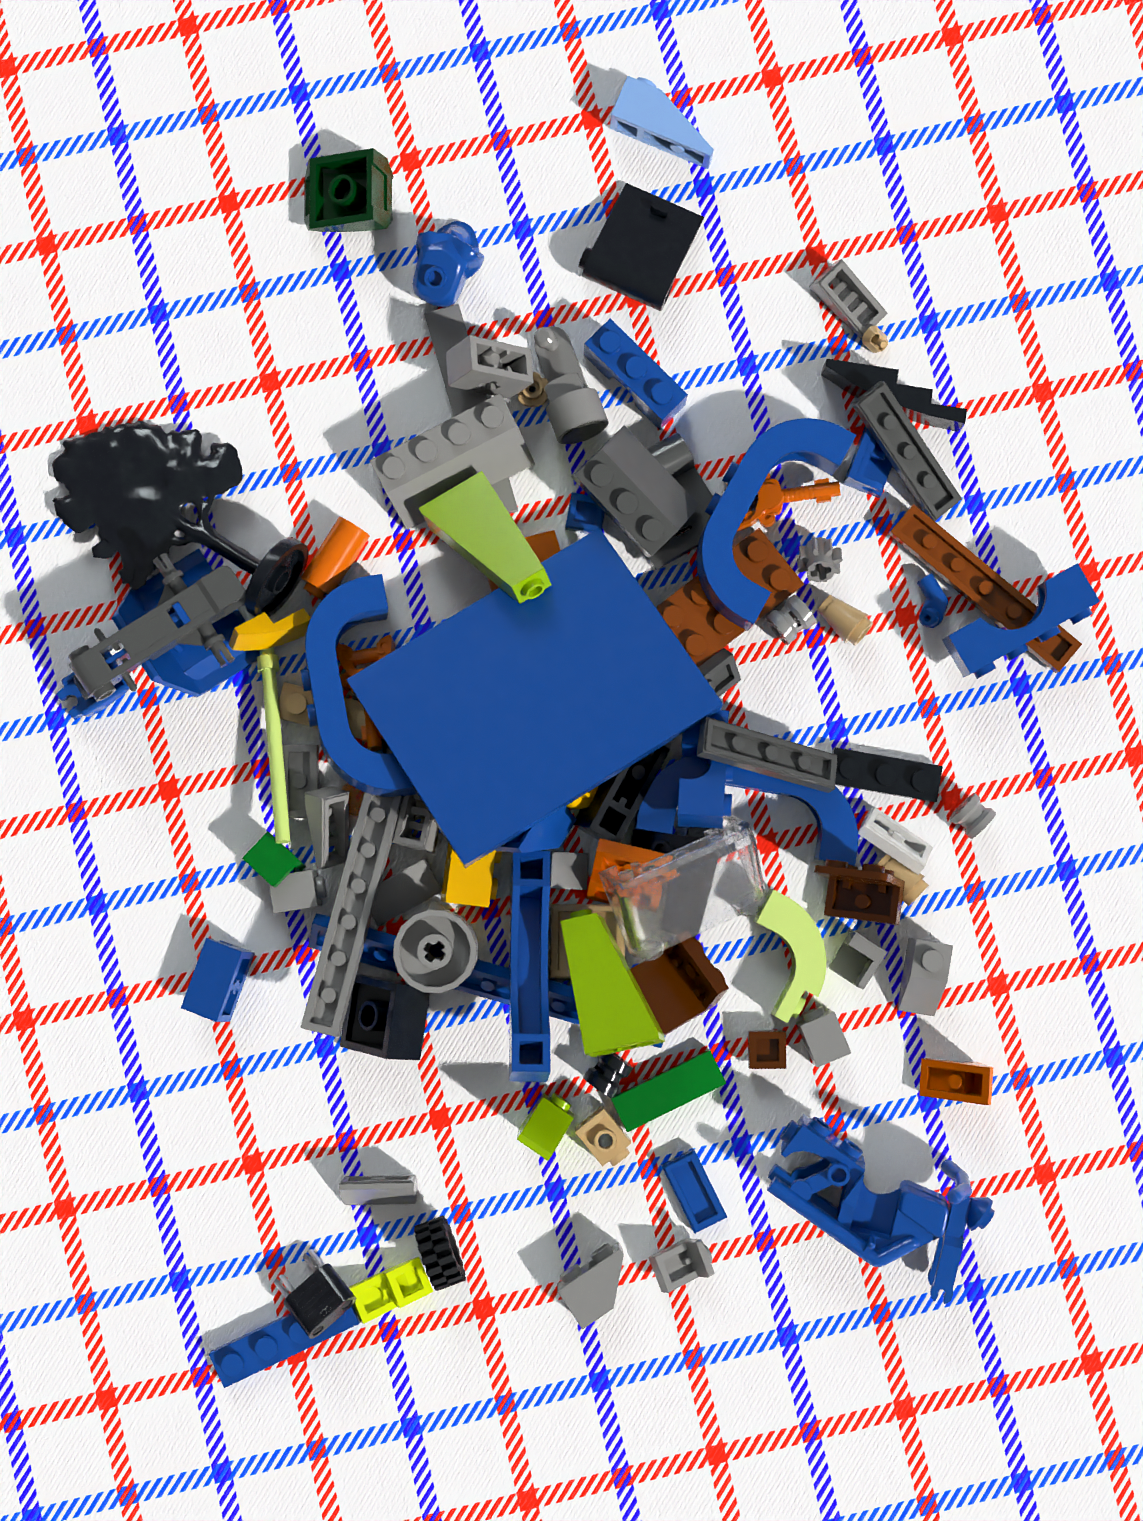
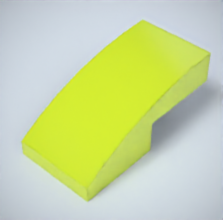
M419 1257L395 1265L349 1287L357 1298L353 1306L362 1324L396 1307L402 1308L434 1292Z

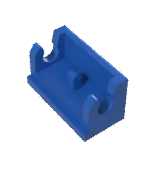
M866 426L858 442L843 485L880 498L892 464Z
M206 938L181 1009L215 1022H230L255 952L225 941Z

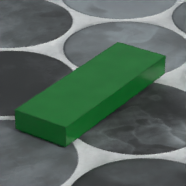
M710 1049L615 1095L611 1100L626 1131L629 1132L727 1083Z

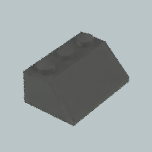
M625 425L571 476L646 557H652L679 531L700 506Z

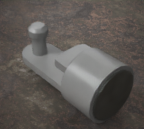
M555 326L539 328L534 335V347L544 376L549 382L544 388L550 402L546 407V412L556 439L560 444H575L588 440L601 433L609 424L598 392L594 388H588L568 334Z

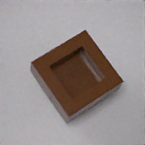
M748 1030V1068L786 1069V1031Z

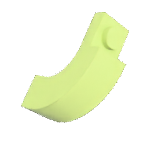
M769 889L753 922L777 934L789 949L792 962L791 973L771 1012L773 1016L788 1023L791 1017L796 1019L801 1013L806 999L802 997L804 991L819 997L826 975V950L821 933L811 916L794 900L774 889Z

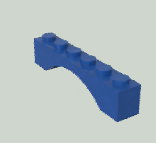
M550 851L513 852L511 858L509 1082H547L551 1072L548 998Z

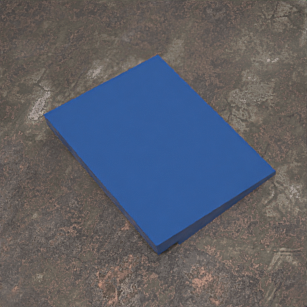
M600 528L541 562L552 585L546 588L538 597L527 599L519 604L499 587L346 679L464 868L472 865L696 726L705 717H710L717 713L723 706L720 698Z

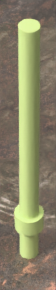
M274 647L260 650V656L257 657L258 673L262 674L275 841L282 844L291 842L276 675L280 671L279 656L275 654Z

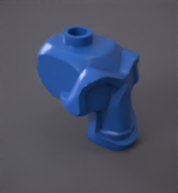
M454 221L441 227L437 232L427 231L418 234L416 241L418 261L412 283L414 294L421 300L434 306L448 307L456 303L466 280L481 268L484 261V255L479 252V244L475 232L470 225L465 222Z

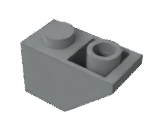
M619 1242L612 1247L609 1243L602 1245L590 1255L593 1260L581 1268L578 1264H575L560 1275L562 1281L557 1283V1292L582 1330L614 1308L624 1257L623 1248Z

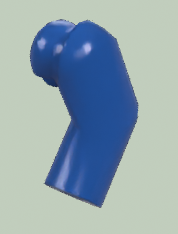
M931 573L916 583L926 598L919 614V621L924 627L935 628L943 621L948 606V598Z

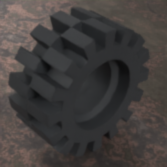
M444 1215L414 1226L415 1239L418 1243L417 1247L422 1256L421 1260L423 1265H425L427 1276L430 1277V1282L434 1289L439 1291L465 1281L466 1274L460 1257V1251L456 1245L452 1229Z

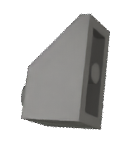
M908 938L897 1010L935 1016L948 982L953 945Z

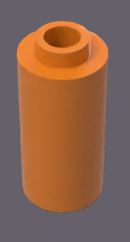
M339 516L301 576V579L306 582L303 589L322 600L324 595H328L337 588L370 535L352 522Z

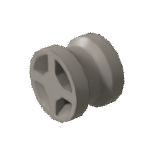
M973 793L955 809L949 819L954 824H960L964 827L965 834L970 839H973L994 819L996 812L992 808H985L980 803V797Z

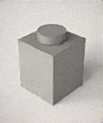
M317 870L289 873L277 887L269 884L273 914L322 906L321 898L327 897L324 877L318 876Z
M820 1006L802 1014L804 1020L797 1022L796 1025L813 1065L818 1068L851 1054L834 1011L830 1009L824 1011L823 1007Z

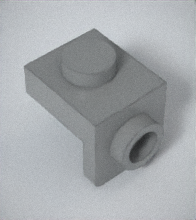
M683 1239L648 1257L663 1293H669L698 1277L708 1278L715 1274L711 1264V1252L701 1239Z

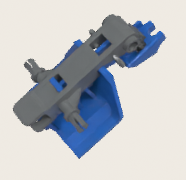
M199 548L174 564L170 561L167 553L161 554L160 557L167 566L166 569L160 559L156 557L153 563L160 572L148 579L146 584L138 590L130 589L111 619L119 631L106 638L101 629L95 628L94 634L100 643L92 648H89L88 645L82 646L68 656L71 661L69 666L73 672L61 680L64 687L56 694L62 701L68 700L70 697L77 698V706L68 711L73 719H78L82 716H92L101 712L123 696L129 689L133 692L136 691L137 685L131 678L130 673L140 665H142L151 681L191 696L199 697L256 662L257 657L260 656V650H232L229 646L234 628L246 622L238 608L245 604L246 590L233 570L228 566H221L213 571ZM120 643H122V645H123V647H124L122 650H120V649H121L120 646H119ZM113 649H114L115 651L120 650L119 652L115 653L114 655H112V654L110 653V651L113 650Z

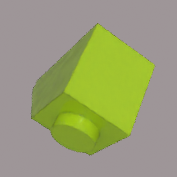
M543 1093L518 1129L517 1140L548 1161L574 1119V1113L569 1110L572 1105L556 1093H553L551 1097Z

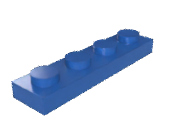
M352 1305L324 1332L310 1339L291 1313L211 1350L209 1356L223 1387L226 1388L360 1324V1320Z

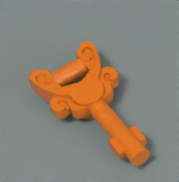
M768 473L756 495L758 501L755 510H748L737 532L753 526L758 521L763 527H771L775 523L774 515L781 513L783 503L816 499L817 503L831 502V497L841 496L839 481L829 483V478L814 480L815 485L781 489L779 482L776 479H771L770 473Z
M391 635L381 638L376 643V647L353 651L347 645H337L336 653L338 659L346 673L340 676L343 689L353 692L346 679L365 669H356V665L376 662L395 651V643ZM364 709L366 725L361 726L362 741L367 742L368 750L379 751L382 749L383 738Z

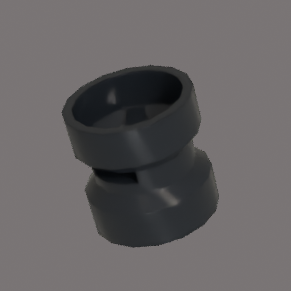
M615 1053L598 1056V1062L595 1067L589 1068L583 1078L597 1090L613 1099L619 1090V1082L622 1078L628 1077L634 1067Z

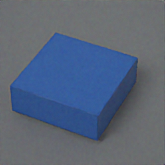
M572 492L565 530L589 534L598 528L602 530L605 513L588 495Z

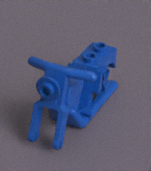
M803 1113L797 1123L791 1120L780 1135V1139L783 1140L781 1155L786 1158L793 1152L805 1151L814 1153L823 1159L806 1167H797L791 1174L778 1164H775L768 1174V1178L772 1181L767 1187V1191L874 1267L885 1266L938 1238L932 1266L928 1272V1281L931 1285L930 1295L935 1302L938 1297V1291L944 1290L943 1303L950 1302L953 1297V1286L963 1250V1236L966 1224L967 1228L971 1231L977 1227L984 1229L995 1213L991 1208L993 1200L989 1197L970 1198L972 1187L969 1176L951 1160H945L941 1164L942 1171L955 1182V1187L947 1194L948 1203L942 1194L910 1180L901 1181L899 1188L892 1192L884 1194L874 1193L864 1184L865 1162L862 1155L863 1151L855 1143L846 1138L843 1141L831 1133V1127L818 1117L814 1116L811 1119ZM831 1185L843 1186L838 1207L817 1192Z

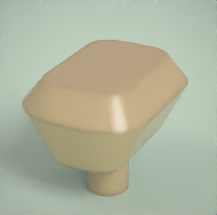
M871 326L864 333L862 343L871 352L878 353L887 347L888 339L886 334L877 326Z

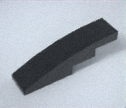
M826 359L822 367L821 376L856 398L863 395L877 382L884 381L911 421L956 432L965 424L967 409L931 404L933 389L897 384L899 369L834 359Z

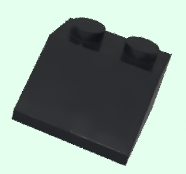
M356 974L343 1022L340 1047L384 1059L420 1060L430 993H424L410 986L406 981Z

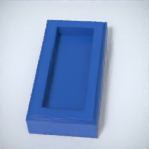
M694 1148L661 1164L694 1234L727 1218V1214Z

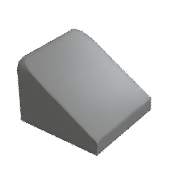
M552 852L550 888L587 890L589 853Z

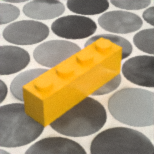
M448 842L440 901L489 908L490 900H495L497 895L498 879L493 878L494 864H499L501 861L502 851L494 850L472 865L464 868Z

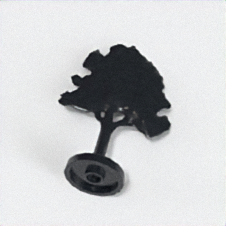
M144 421L105 427L100 432L90 433L85 437H78L73 440H65L62 443L65 449L62 454L54 459L52 467L54 478L56 481L64 483L69 491V495L63 498L55 497L52 500L56 516L62 519L63 523L75 533H82L95 523L99 527L98 535L101 541L92 547L93 557L102 559L112 558L116 551H118L123 565V569L119 570L118 573L121 576L122 583H128L132 590H138L146 584L147 577L157 568L153 563L156 557L162 561L160 555L163 553L168 555L172 545L185 546L193 542L206 546L252 575L246 589L244 603L247 612L255 617L264 612L268 617L272 616L294 592L307 565L309 555L307 545L293 537H288L279 541L268 551L262 560H259L245 549L217 533L209 522L208 514L215 496L227 492L234 486H238L243 478V469L238 452L232 444L228 442L221 444L212 443L210 455L205 456L201 451L202 435L199 430L192 429L181 432L172 430L169 433H165L161 426L149 425ZM186 503H193L197 508V524L184 518L181 514V508ZM180 530L185 535L184 537H177L174 533Z

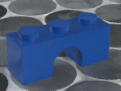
M611 318L584 343V356L608 380L613 377L620 382L634 398L635 406L659 430L686 405L688 394Z
M720 710L709 718L728 723L729 710ZM699 723L682 734V757L699 758L709 766V770L706 774L696 779L680 778L677 813L678 826L723 829V816L731 817L732 794H725V781H733L734 766L697 756Z

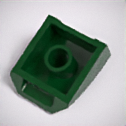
M374 148L310 158L304 179V222L307 230L318 232H359L387 229L393 221L392 179L394 178L388 159Z

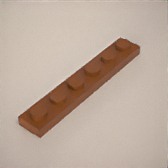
M913 504L888 533L1000 628L1006 630L1022 628L1034 616L1037 608L1034 603L916 505ZM1058 625V628L1061 632L1041 643L1038 637L1025 643L1029 649L1028 651L1055 673L1060 672L1082 645L1081 642L1060 625Z

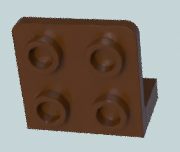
M829 859L826 860L825 866L815 865L814 873L829 879L824 909L825 916L899 925L905 881L894 877V871L874 864H862V870H858L857 866L848 865V862Z
M687 928L674 934L663 951L630 969L664 1036L716 1006L729 989L722 972L713 966L705 955L701 943L692 937Z

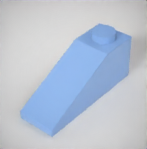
M627 76L611 113L610 129L709 169L714 149L666 94L646 78L638 77L635 79Z

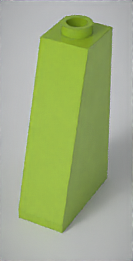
M482 471L419 507L428 527L436 536L519 604L527 599L538 597L546 588L552 585L545 568Z
M586 909L575 911L570 914V919L560 921L585 1054L597 1057L665 1042L664 1034L604 918L598 913L592 914V910Z

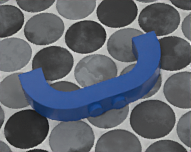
M812 418L789 420L777 424L761 434L749 447L739 465L732 461L722 479L723 482L728 484L722 496L715 492L705 510L711 516L701 533L696 556L697 572L702 589L711 604L726 619L748 631L756 622L771 594L770 591L752 582L740 572L734 561L732 551L734 536L769 471L783 462L802 461L832 476L841 465L856 434L825 420Z
M382 574L350 580L335 588L319 603L310 619L306 633L305 653L307 669H302L300 672L304 692L311 691L313 704L306 705L309 726H317L321 748L333 770L348 784L365 793L382 797H403L416 795L417 792L393 754L372 752L359 744L351 733L336 656L337 645L349 629L362 623L387 620L388 603Z
M683 757L663 769L655 777L638 809L634 829L672 834L678 807L680 778H699L707 773L709 766L699 758ZM735 766L733 767V781H725V786L792 797L801 801L809 808L816 820L818 830L814 860L826 862L827 859L848 862V865L855 866L858 850L857 823L849 802L836 786L835 790L826 793Z

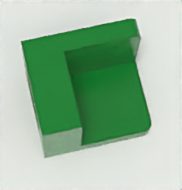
M268 831L242 858L273 887H277L295 867L300 871H303L306 867L283 844L276 843L275 837Z

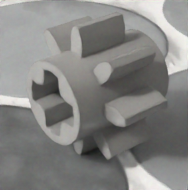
M814 537L807 542L806 546H799V558H797L798 572L807 571L808 581L826 582L833 577L834 573L840 574V562L843 561L842 549L839 547L833 548L831 538Z

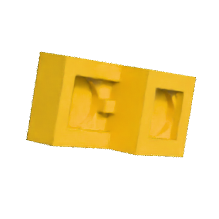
M302 608L273 623L264 612L235 627L229 641V646L232 650L250 651L284 645L305 636L311 617Z

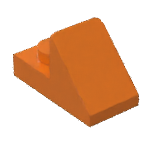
M931 1058L921 1059L919 1096L991 1105L993 1067L979 1062H955Z

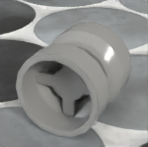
M795 594L785 601V605L781 610H774L765 617L769 627L785 645H789L794 641L800 630H807L816 623L811 610Z

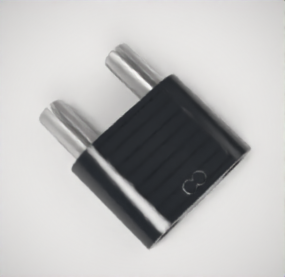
M309 1249L307 1252L320 1268L304 1253L303 1259L314 1273L296 1289L285 1275L278 1276L283 1284L277 1278L274 1280V1284L285 1297V1307L306 1335L313 1339L343 1315L355 1303L357 1298L332 1265L329 1263L324 1264L315 1251Z

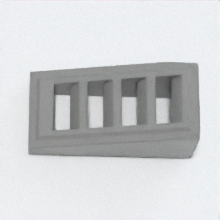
M842 259L832 263L809 286L814 294L860 339L868 328L876 326L888 314ZM837 277L840 282L831 289L828 284ZM847 287L851 292L841 301L838 295ZM858 298L861 303L853 311H850L847 307ZM868 307L872 313L860 323L857 317Z
M324 787L305 792V809L317 868L323 870L345 863L349 851V791L334 787ZM334 846L335 851L329 852V847Z
M418 794L403 796L392 843L435 853L439 833L437 824L427 809L415 807L416 800L422 801ZM414 815L425 817L424 824L414 822ZM412 830L422 831L420 838L412 837Z

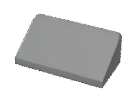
M426 859L381 882L372 915L378 926L441 893L442 889Z
M415 1175L345 1176L339 1183V1192L344 1205L415 1204L417 1202V1177Z

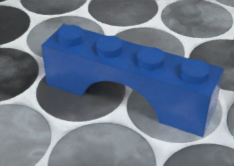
M1077 563L1037 586V608L1032 619L1024 627L1014 630L1000 629L990 625L980 617L942 639L963 678L974 673L978 679L996 669L993 661L1004 655L1010 661L1028 651L1029 649L1025 643L1036 637L1042 643L1060 633L1058 625L1070 619L1074 625L1092 615L1090 607L1100 602L1079 564Z

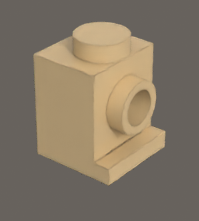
M604 1105L575 1126L576 1135L583 1141L602 1167L608 1162L615 1166L629 1155L630 1152L626 1147L631 1144V1139ZM602 1134H609L613 1141L611 1145L603 1147L598 1142L599 1137Z

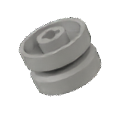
M430 909L413 915L401 926L394 940L393 959L398 973L410 986L424 993H443L458 987L471 975L478 960L479 943L474 929L462 916L450 910ZM436 943L442 944L444 948L441 951L444 954L441 957H434L430 952L432 945Z

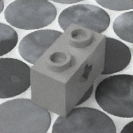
M469 335L446 352L449 387L493 396L501 393L503 398L510 399L534 383L532 355L529 348Z

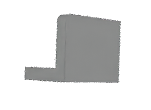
M850 931L830 962L829 969L856 987L864 989L887 952L859 933Z

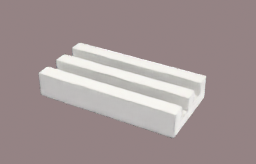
M874 806L868 811L858 830L860 836L917 875L925 868L933 850L932 845Z

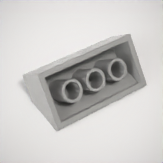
M501 393L369 460L407 530L425 522L419 507L480 471L484 473L492 485L535 465L532 455Z

